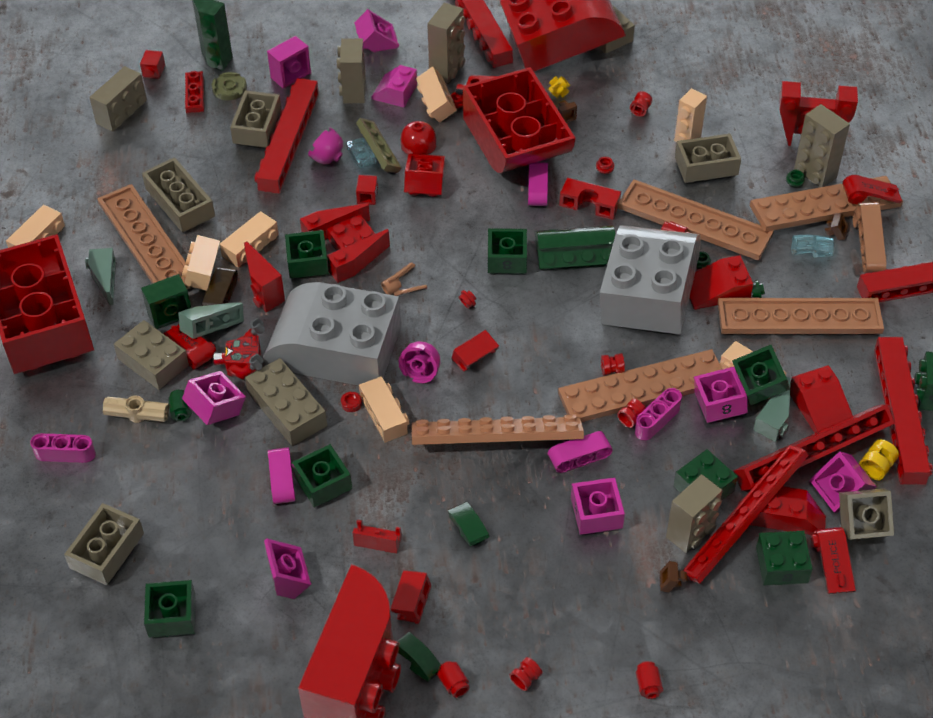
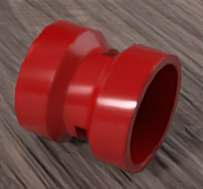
M644 91L638 92L630 104L629 109L632 114L639 117L644 116L652 104L653 99L651 95Z
M622 353L615 354L614 357L601 355L603 376L614 372H625Z
M631 399L627 403V407H623L618 411L617 416L623 425L632 428L636 424L638 415L646 408L639 400Z
M526 657L520 663V667L515 668L509 676L519 689L526 691L532 685L531 681L537 680L542 675V670L534 660Z

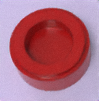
M353 391L343 394L341 397L343 410L346 412L358 411L362 406L361 396Z

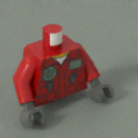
M255 318L251 322L252 329H249L243 336L235 340L227 341L225 353H214V365H225L227 375L235 376L242 380L248 375L261 370V363L264 362V359L261 357V347L257 333L262 334L265 331L264 322L259 318Z

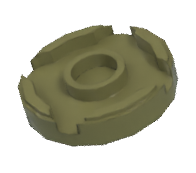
M235 72L222 73L217 79L215 77L211 84L213 94L221 100L238 99L247 90L246 79Z

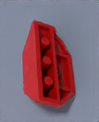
M782 486L750 525L783 531H804L805 534L811 535L814 534V530L825 529L826 515L807 490Z

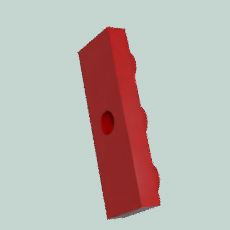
M203 71L185 73L186 113L204 112Z

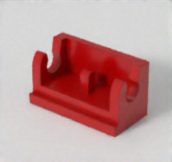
M484 330L455 348L452 354V361L462 371H466L471 364L489 353L493 354L499 349V345Z
M357 520V528L353 530L354 546L397 554L402 538L401 527H396L395 531L364 526L362 520Z
M403 570L390 608L391 612L398 614L397 619L415 622V624L420 623L432 586L427 573Z

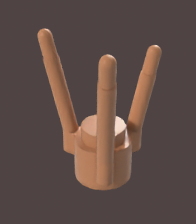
M412 262L381 282L384 292L394 296L425 289L427 285L399 290L402 287L399 278L415 267V264Z

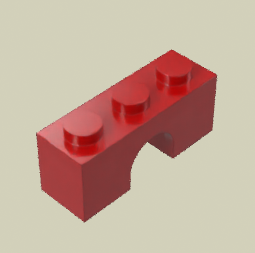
M567 177L560 192L559 206L578 210L582 203L590 202L596 205V216L613 220L618 210L621 191Z

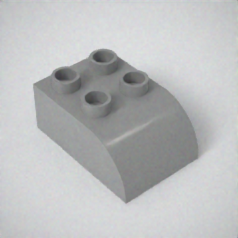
M619 226L600 289L602 325L681 334L701 250L700 234Z
M321 282L305 283L297 286L287 297L263 356L264 362L262 367L281 358L293 373L353 385H359L381 376L384 378L401 329L399 296Z

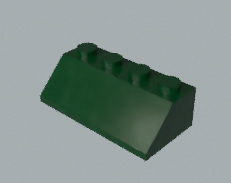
M192 0L200 47L205 61L210 67L224 70L233 58L225 3L216 0Z

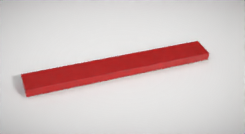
M791 445L788 446L682 570L687 573L688 579L699 584L704 580L809 456L806 450Z

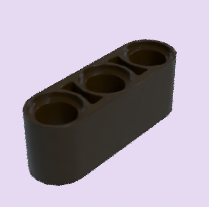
M216 267L202 306L229 303L238 280V271L236 269Z

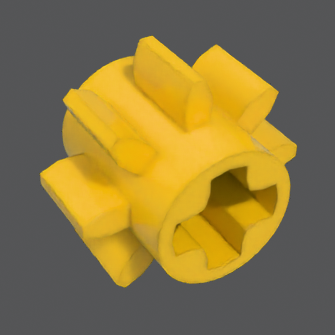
M555 76L549 82L551 86L548 89L556 98L559 96L563 98L569 93L567 88L570 87V84L563 76L559 79Z

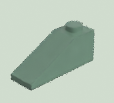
M113 248L89 249V257L85 258L86 269H90L91 276L109 305H113L116 270Z
M241 302L197 306L178 312L180 331L193 339L244 322L243 303Z
M786 377L790 387V378ZM790 390L770 398L756 417L753 429L755 432L774 442L778 440L780 435L784 436L789 428L787 421L789 417Z

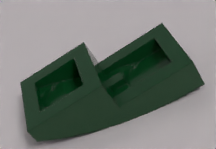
M468 502L448 510L450 519L457 525L460 535L469 546L490 537L484 524Z
M408 632L397 641L399 642L398 654L411 662V671L427 682L437 675L441 666L440 662L418 638Z

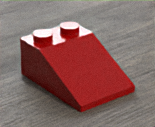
M408 153L404 192H408L410 195L422 193L431 197L441 195L445 156Z
M246 241L244 247L251 280L250 286L254 295L253 302L258 308L261 307L267 313L285 302L282 275Z
M741 255L722 258L695 272L689 298L694 310L718 306V298H751L753 282Z
M829 365L791 378L790 396L814 433L853 416L840 381Z

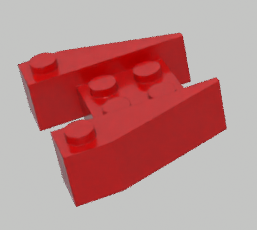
M782 81L779 94V111L788 146H791L793 134H802L805 115L820 104L850 123L855 116L858 104L857 87L838 85L836 98L825 99L801 97V82Z
M368 203L316 211L300 218L301 232L323 230L324 239H328L335 248V252L327 255L328 270L337 283L355 276L390 246L388 229L375 234L367 222L370 221Z

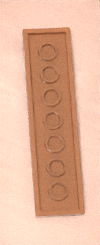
M887 176L871 178L891 183ZM836 184L754 199L750 201L749 206L763 230L767 232L832 220L835 213L842 212L844 217L853 216L858 204L849 203L843 184ZM868 196L862 203L878 202L880 209L885 210L901 207L903 200L901 203Z
M634 179L618 202V209L661 225L665 221L675 222L688 227V232L700 234L701 240L758 261L774 230L765 232L761 225Z
M132 184L97 198L99 205L151 283L177 274L180 275L183 283H185L186 277H182L186 264L185 260Z
M718 298L721 334H883L884 331L878 298Z
M710 349L627 370L624 373H615L558 388V394L567 415H576V418H580L581 422L616 414L623 407H627V403L631 399L639 400L644 406L650 405L668 388L679 390L682 396L695 393L694 376L722 370L713 350Z
M572 414L556 418L553 415H546L543 418L524 416L522 419L502 417L498 420H492V418L484 417L479 420L461 418L458 421L439 419L437 422H429L428 420L412 422V445L584 439L581 419L576 418V415Z

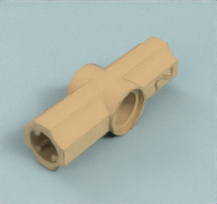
M137 395L131 396L128 399L107 397L103 402V414L126 417L134 423H140L144 420L165 422L169 416V404L144 401L142 397Z

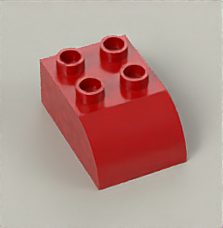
M500 0L525 69L531 67L533 72L626 36L610 0Z
M531 67L463 86V119L490 166L496 172L502 173L567 154L573 150L576 140L574 134Z
M58 234L0 250V336L14 374L34 370L47 364L94 351L87 323Z
M351 564L298 687L304 718H384L385 706L379 705L383 690L393 693L398 684L401 665L396 664L395 661L399 651V642L394 641L392 638L390 606L387 594L380 582L372 574L358 566Z

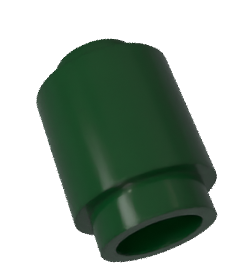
M181 389L172 391L168 398L171 418L177 421H185L192 414L191 408L182 400L184 390Z

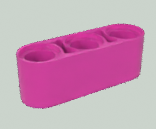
M536 162L529 164L528 206H547L548 163Z
M675 388L666 389L638 415L635 435L638 439L645 441L651 439L680 411L682 394L679 390Z
M597 431L585 435L584 439H573L553 446L548 451V456L556 471L563 473L605 459L612 454L613 449L602 431Z
M41 433L34 435L30 440L34 455L39 461L87 463L96 456L92 440L87 435Z
M289 447L268 450L273 504L295 502Z

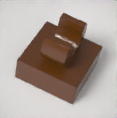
M564 100L558 103L560 105L558 111L566 123L577 119V105L575 102L567 103Z
M842 212L835 213L833 220L827 221L829 228H825V232L828 236L835 234L837 240H844L848 224Z
M669 561L660 571V589L663 592L669 593L674 587H681L682 581H687V573L678 571V562Z

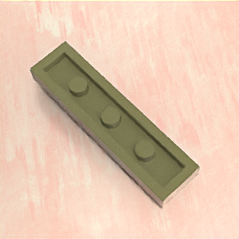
M359 118L356 124L360 129V133L366 139L368 146L372 149L374 156L379 161L381 168L386 172L399 173L402 167L374 121Z

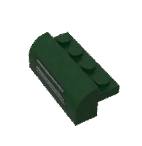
M614 226L535 231L539 269L608 264L616 235Z

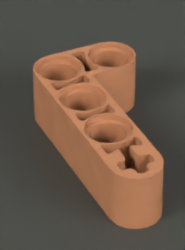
M878 202L858 203L853 213V227L859 229L863 272L883 271L886 269V255L880 204Z

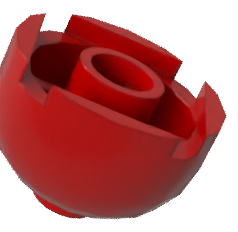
M414 121L407 124L401 133V148L406 154L428 155L436 149L437 142L435 130L424 121Z

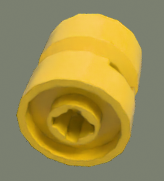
M882 439L876 440L860 460L859 465L871 479L881 480L898 459L899 452L892 443Z

